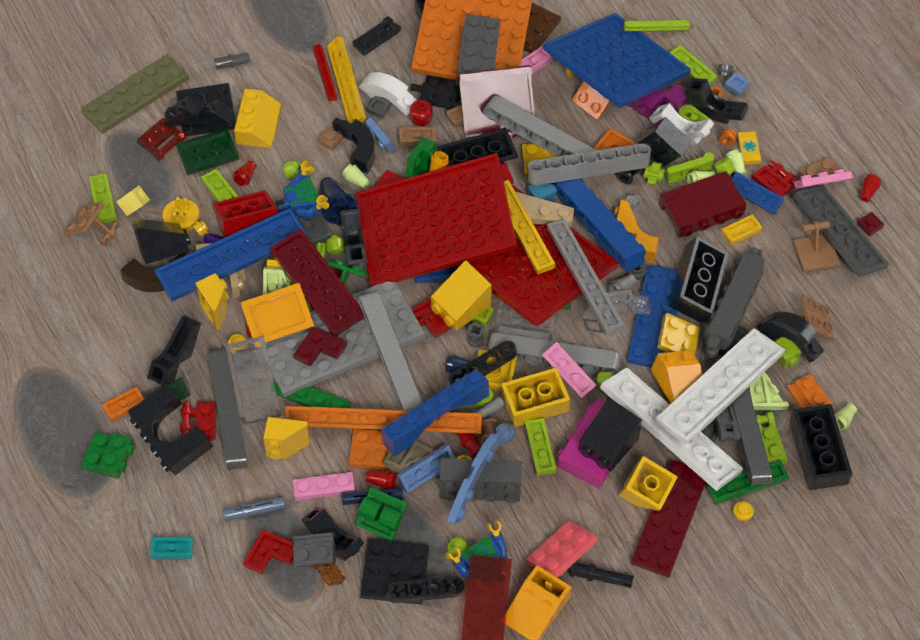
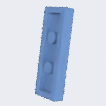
M445 444L397 474L406 493L440 473L441 458L455 459L449 445Z

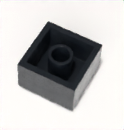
M664 117L647 128L637 144L649 145L651 147V157L655 162L661 163L662 167H665L681 157L692 140L667 117Z

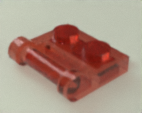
M164 118L160 119L137 139L138 144L151 153L158 161L164 159V155L174 148L176 143L186 140V136L176 127L166 126ZM172 135L175 136L171 141H169V142H168L164 147H162L160 150L157 149V148H158L163 142H165L170 136H172Z

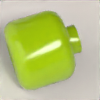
M722 158L714 164L717 174L727 171L729 176H731L735 170L730 158Z
M297 160L285 162L282 168L283 174L288 179H294L299 171H302L301 163Z
M332 235L331 238H328L326 240L327 253L330 255L344 253V239L338 237V235Z
M600 371L594 379L597 388L601 390V384L614 376V373Z
M459 537L451 539L447 546V552L452 557L455 555L452 548H458L461 553L468 549L466 541Z

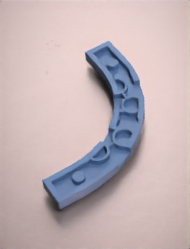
M509 422L500 424L496 428L497 433H491L471 465V473L467 479H464L448 516V522L456 524L463 521L467 513L465 509L466 504L474 496L475 491H473V488L487 462L490 463L492 461L495 451L501 445L508 444L509 441L513 440L516 433L514 424Z

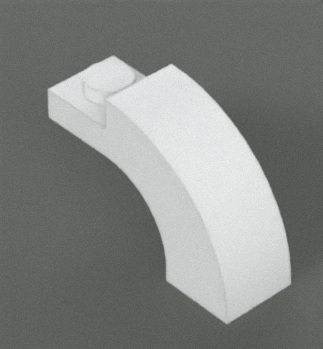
M372 72L358 86L370 98L376 95L389 100L406 116L410 113L411 104L417 101L407 91L408 86L386 73Z

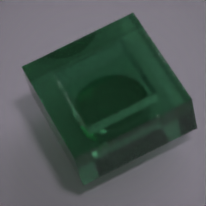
M183 377L168 383L180 401L191 396Z

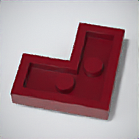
M313 327L293 356L295 360L310 367L320 353L338 360L347 347V341Z

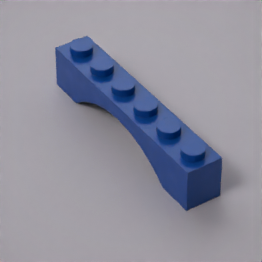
M477 369L470 372L383 428L381 432L384 446L394 456H397L409 448L428 426L444 414L459 407L475 405L489 396V381Z

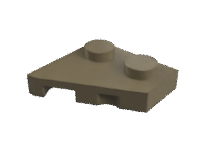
M415 440L409 448L397 456L389 452L383 461V466L400 473L435 450Z

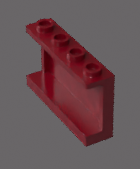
M727 171L662 193L659 198V207L661 210L666 209L677 228L678 238L688 237L695 232L707 230L709 227L717 224H724L731 219H738L745 214L747 205Z

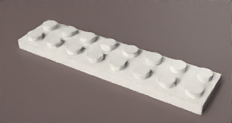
M754 328L656 417L655 423L687 445L784 354L785 349Z
M623 369L601 384L600 389L615 402L641 418V425L716 491L741 474L743 468L702 432L685 445L656 424V417L670 404L630 369Z

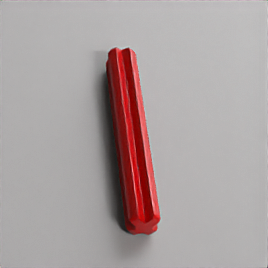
M321 44L314 45L313 51L327 98L330 102L336 101L337 93L323 46Z

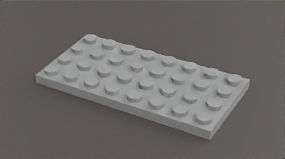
M388 281L383 284H377L352 295L359 304V296L378 291L400 348L425 338L422 327L396 282ZM311 311L314 327L331 334L316 312ZM365 318L336 336L347 341V347L338 360L320 353L310 367L294 359V353L312 328L257 346L283 397L380 357Z

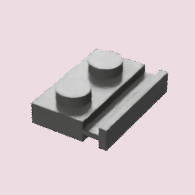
M334 533L293 537L294 567L336 563Z

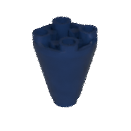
M331 177L321 180L319 187L320 195L327 197L328 200L326 202L329 203L328 209L322 208L323 217L329 223L342 226L340 211L358 209L357 200Z

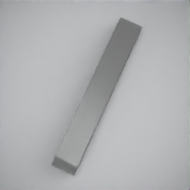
M493 96L483 109L484 115L490 120L557 157L597 151L499 96Z
M635 144L534 160L528 165V182L532 185H542L646 168L650 164L651 147L647 144Z
M376 290L359 296L358 301L399 406L401 410L411 411L421 405L422 401L380 295Z
M503 333L490 334L487 351L504 341H512L517 349L516 362L553 367L542 354L555 342ZM559 343L586 373L596 375L600 371L612 372L614 375L619 373L621 355L619 353Z

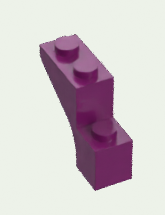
M677 83L669 90L654 91L626 106L633 108L641 116L649 119L658 106L670 103L679 114L680 107L689 105L690 102L686 96L685 88Z

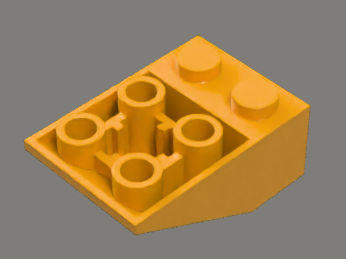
M537 565L525 580L501 623L528 640H540L570 599L572 587Z

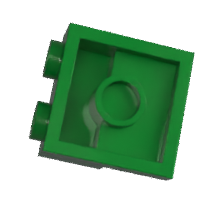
M426 138L420 140L407 158L405 179L429 172L431 156L437 151L436 142Z
M95 432L81 463V468L119 479L121 473L126 471L128 457L132 456L135 449L132 438L115 433L110 436Z

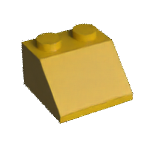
M215 273L195 284L199 304L216 331H219L228 310L227 300L229 296L225 290L227 289L223 278L219 279Z
M268 417L263 437L266 456L274 460L287 459L308 446L310 443L308 422Z
M642 456L636 462L619 496L635 506L660 511L678 476Z

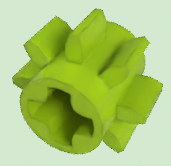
M652 162V165L646 167L644 178L648 179L647 183L656 185L657 181L662 182L665 169L661 168V163Z

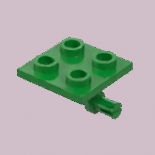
M335 260L333 263L328 261L330 267L343 272L340 280L344 285L350 274L369 280L367 271L360 267L352 266L351 269L349 268L350 265Z

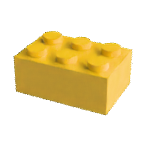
M557 367L501 383V397L505 403L511 423L515 427L524 425L527 420L545 419L569 412L570 398Z

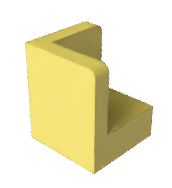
M138 185L116 202L125 215L129 216L150 201L140 185Z

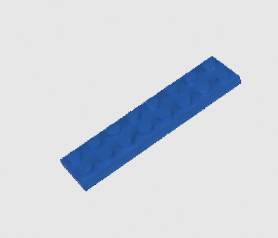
M289 208L154 271L168 297L173 302L197 291L195 283L216 273L219 279H222L272 256L269 248L299 229H302L307 237L308 235Z

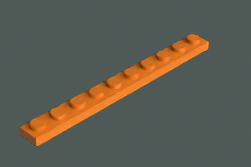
M285 406V419L308 422V427L382 430L410 411ZM448 412L434 421L423 432L482 434L483 414Z

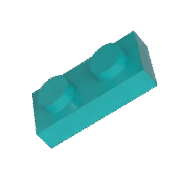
M152 537L150 557L151 559H192L193 537Z

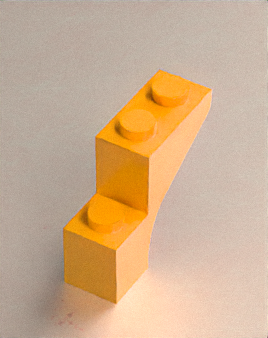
M621 200L620 207L616 206L614 216L624 224L625 229L629 233L631 232L634 235L635 240L644 246L646 250L645 262L654 263L659 237L644 233L636 222L629 202Z

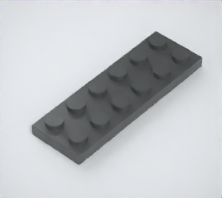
M823 184L795 193L793 197L813 221H829L830 228L821 229V232L858 277L887 268L889 263Z

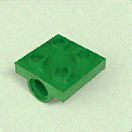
M371 487L367 497L363 499L359 507V516L355 525L393 541L409 503Z

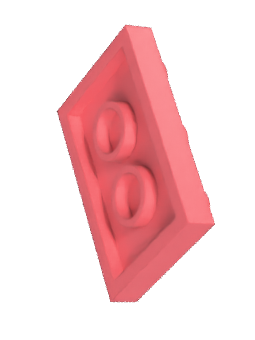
M568 520L537 548L526 561L529 566L535 568L538 565L558 578L598 540L596 535Z

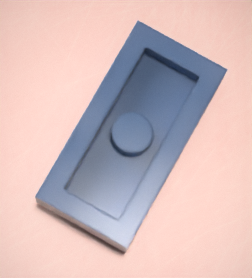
M371 117L365 122L373 138L377 137L378 140L376 142L381 149L384 150L386 148L389 153L394 151L395 147L374 120Z

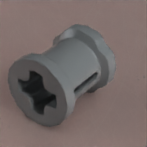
M480 323L470 324L467 330L468 344L473 347H480L484 343L485 328Z

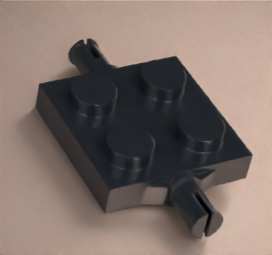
M427 75L423 85L413 83L411 85V91L421 92L420 100H426L435 107L452 109L461 100L460 89L456 85V80Z

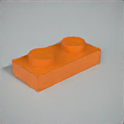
M136 386L101 405L112 423L129 414L128 411L143 401L144 397Z

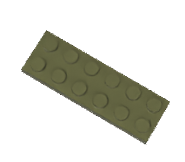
M166 54L83 106L81 112L104 134L189 80V75Z

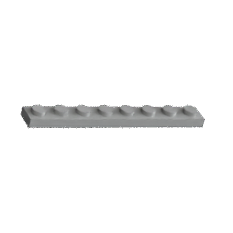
M562 219L547 224L549 234L605 335L624 330V323L566 220Z

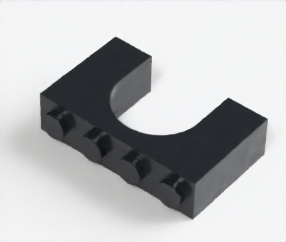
M165 383L129 410L128 413L132 417L130 419L132 425L136 429L140 428L142 431L140 433L142 439L146 443L150 442L152 445L150 448L156 458L160 456L162 459L160 464L166 472L171 471L176 476L214 446L198 426H195L176 441L164 442L159 439L158 430L162 420L182 405L174 391Z

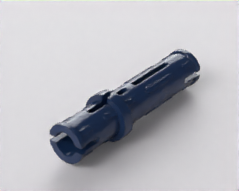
M402 487L395 489L380 488V491L403 500ZM369 491L343 492V506L361 504Z

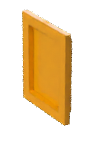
M300 283L240 302L255 347L314 327Z

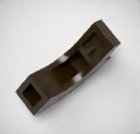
M185 253L178 254V255H177L173 260H171L169 263H171V262H173V261H175V260H177V259H179V258H182V257L186 256L187 254H185ZM133 258L120 270L122 280L137 290L144 292L165 291L155 275L154 270L158 268L145 267Z

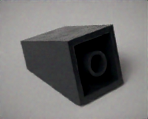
M137 218L131 219L139 250L146 264L190 251L188 247L191 244L189 235L185 228L182 229L178 223Z
M608 398L579 440L578 450L584 457L595 461L600 468L611 472L639 440L642 419L611 398Z

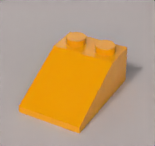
M692 350L658 353L651 368L670 404L703 375L700 363Z

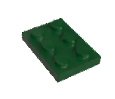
M228 128L176 143L177 151L187 175L239 160L238 152Z

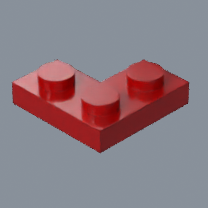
M430 298L411 309L420 326L425 325L434 338L451 329L439 314L437 315L433 312Z
M262 529L243 565L260 574H263L271 558L290 565L294 559V543Z

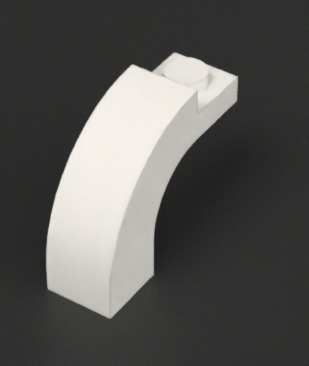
M670 103L658 106L649 118L655 124L664 117H667L692 140L690 145H697L702 138L710 133V129L714 125L711 119L699 122L688 121L681 117Z

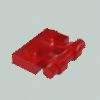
M773 160L768 163L770 168L764 165L753 174V181L781 197L786 196L792 190V185L795 186L794 182L799 181L792 172H787L780 163H776Z
M183 402L180 415L182 417V424L180 425L182 436L195 426H198L209 440H216L217 403L197 402L196 409H191L190 402ZM190 418H196L195 425L190 424Z

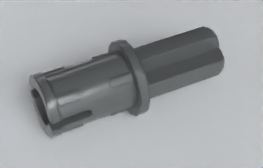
M248 53L233 56L229 54V56L214 58L217 70L225 67L234 68V65L249 63L250 58Z

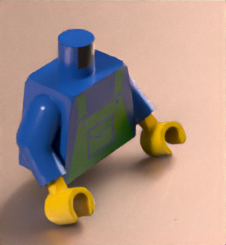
M306 160L301 164L303 171H299L294 179L283 188L284 199L275 201L278 212L290 208L296 218L312 219L315 215L322 214V208L328 209L329 203L326 202L328 198L324 195L318 196L310 176H307V173H314L315 169Z
M495 520L497 526L495 530L492 529L490 523L487 524V529L493 532V536L487 535L462 553L458 548H452L455 553L454 557L449 552L446 553V558L454 561V566L463 578L478 581L480 584H485L491 579L496 586H500L505 582L506 577L501 572L504 571L508 558L503 535L499 533L501 530V523Z

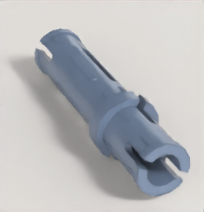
M282 496L251 504L241 503V506L223 509L225 522L239 518L248 519L247 517L285 509V504Z

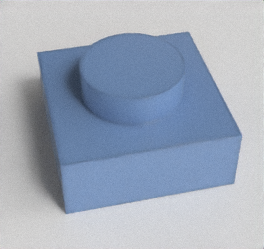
M735 72L725 82L724 88L739 97L749 86L750 81Z

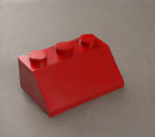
M266 190L213 203L220 231L224 238L278 214L277 207Z

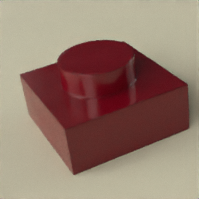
M870 212L857 222V225L869 237L884 227V223L873 212Z

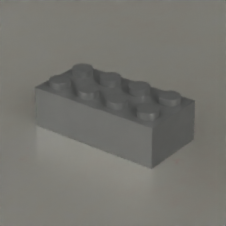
M465 14L456 77L457 86H459L458 73L495 68L500 19Z
M440 459V498L449 501L456 499L464 479H467L471 473V465L474 459ZM492 460L490 463L487 462L473 488L475 492L471 501H505L507 503L520 501L522 461Z

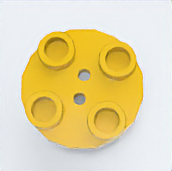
M176 197V200L171 201L165 206L162 216L163 221L178 223L182 229L185 228L186 231H190L193 229L192 226L195 224V221L199 220V209L193 201L187 198L180 199V197Z

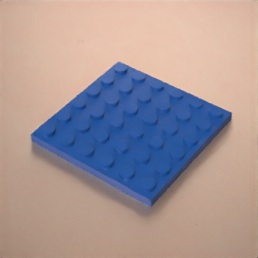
M616 13L544 44V51L619 108L682 79L691 72V68L641 31H624L623 25L626 20Z

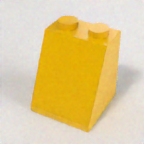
M465 261L431 296V308L435 314H439L444 319V322L449 327L452 326L457 331L491 306L492 285Z

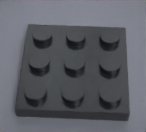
M229 83L176 91L177 101L190 96L206 106L217 99L233 109ZM233 112L231 124H230L229 126L225 127L224 129H226V128H228V130H233V129H235L236 120H235L234 112ZM205 124L181 126L183 137L219 131Z
M368 539L360 598L388 601L385 591L391 583L426 579L430 546ZM410 587V591L412 594L420 595V589L418 587ZM393 589L391 593H395V595L398 596L401 592H396L395 589ZM413 601L404 603L422 605L423 601Z

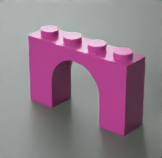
M597 398L594 404H589L586 410L587 415L584 419L581 418L578 421L576 432L569 435L566 442L567 446L565 449H560L557 459L558 468L600 489L610 471L600 468L595 461L584 457L578 450L579 440L605 404L604 401Z

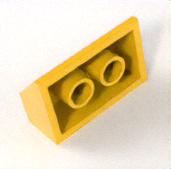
M244 89L234 130L236 144L272 148L281 103L262 90Z

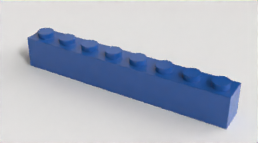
M582 178L551 183L556 187V195L566 206L574 208V215L605 250L618 261V264L625 272L645 263L646 250L644 246L635 240L634 235L625 229L624 224L615 218L613 212L605 207L603 201L595 196L593 190L585 185Z

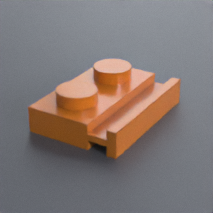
M811 374L795 381L792 385H787L786 390L799 408L832 404Z

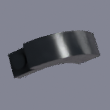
M691 78L685 89L686 96L691 105L709 119L719 123L728 124L729 120L742 121L749 108L747 103L727 101L718 97L711 90L708 79Z
M335 118L332 122L333 130L357 146L351 155V164L353 166L356 165L361 172L368 174L375 160V145L371 131L357 119L351 124L346 120Z
M359 208L340 211L347 264L367 263Z
M775 312L766 316L756 325L760 333L769 339L784 337L791 340L797 345L809 363L815 361L824 352L814 337L818 333L816 329L805 319L793 313Z
M315 507L302 519V522L312 535L334 533L335 556L343 561L356 555L364 544L360 537L344 532L332 520L324 508Z

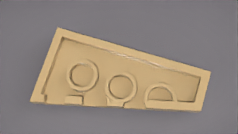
M515 192L533 224L547 225L565 219L568 226L572 227L574 208Z

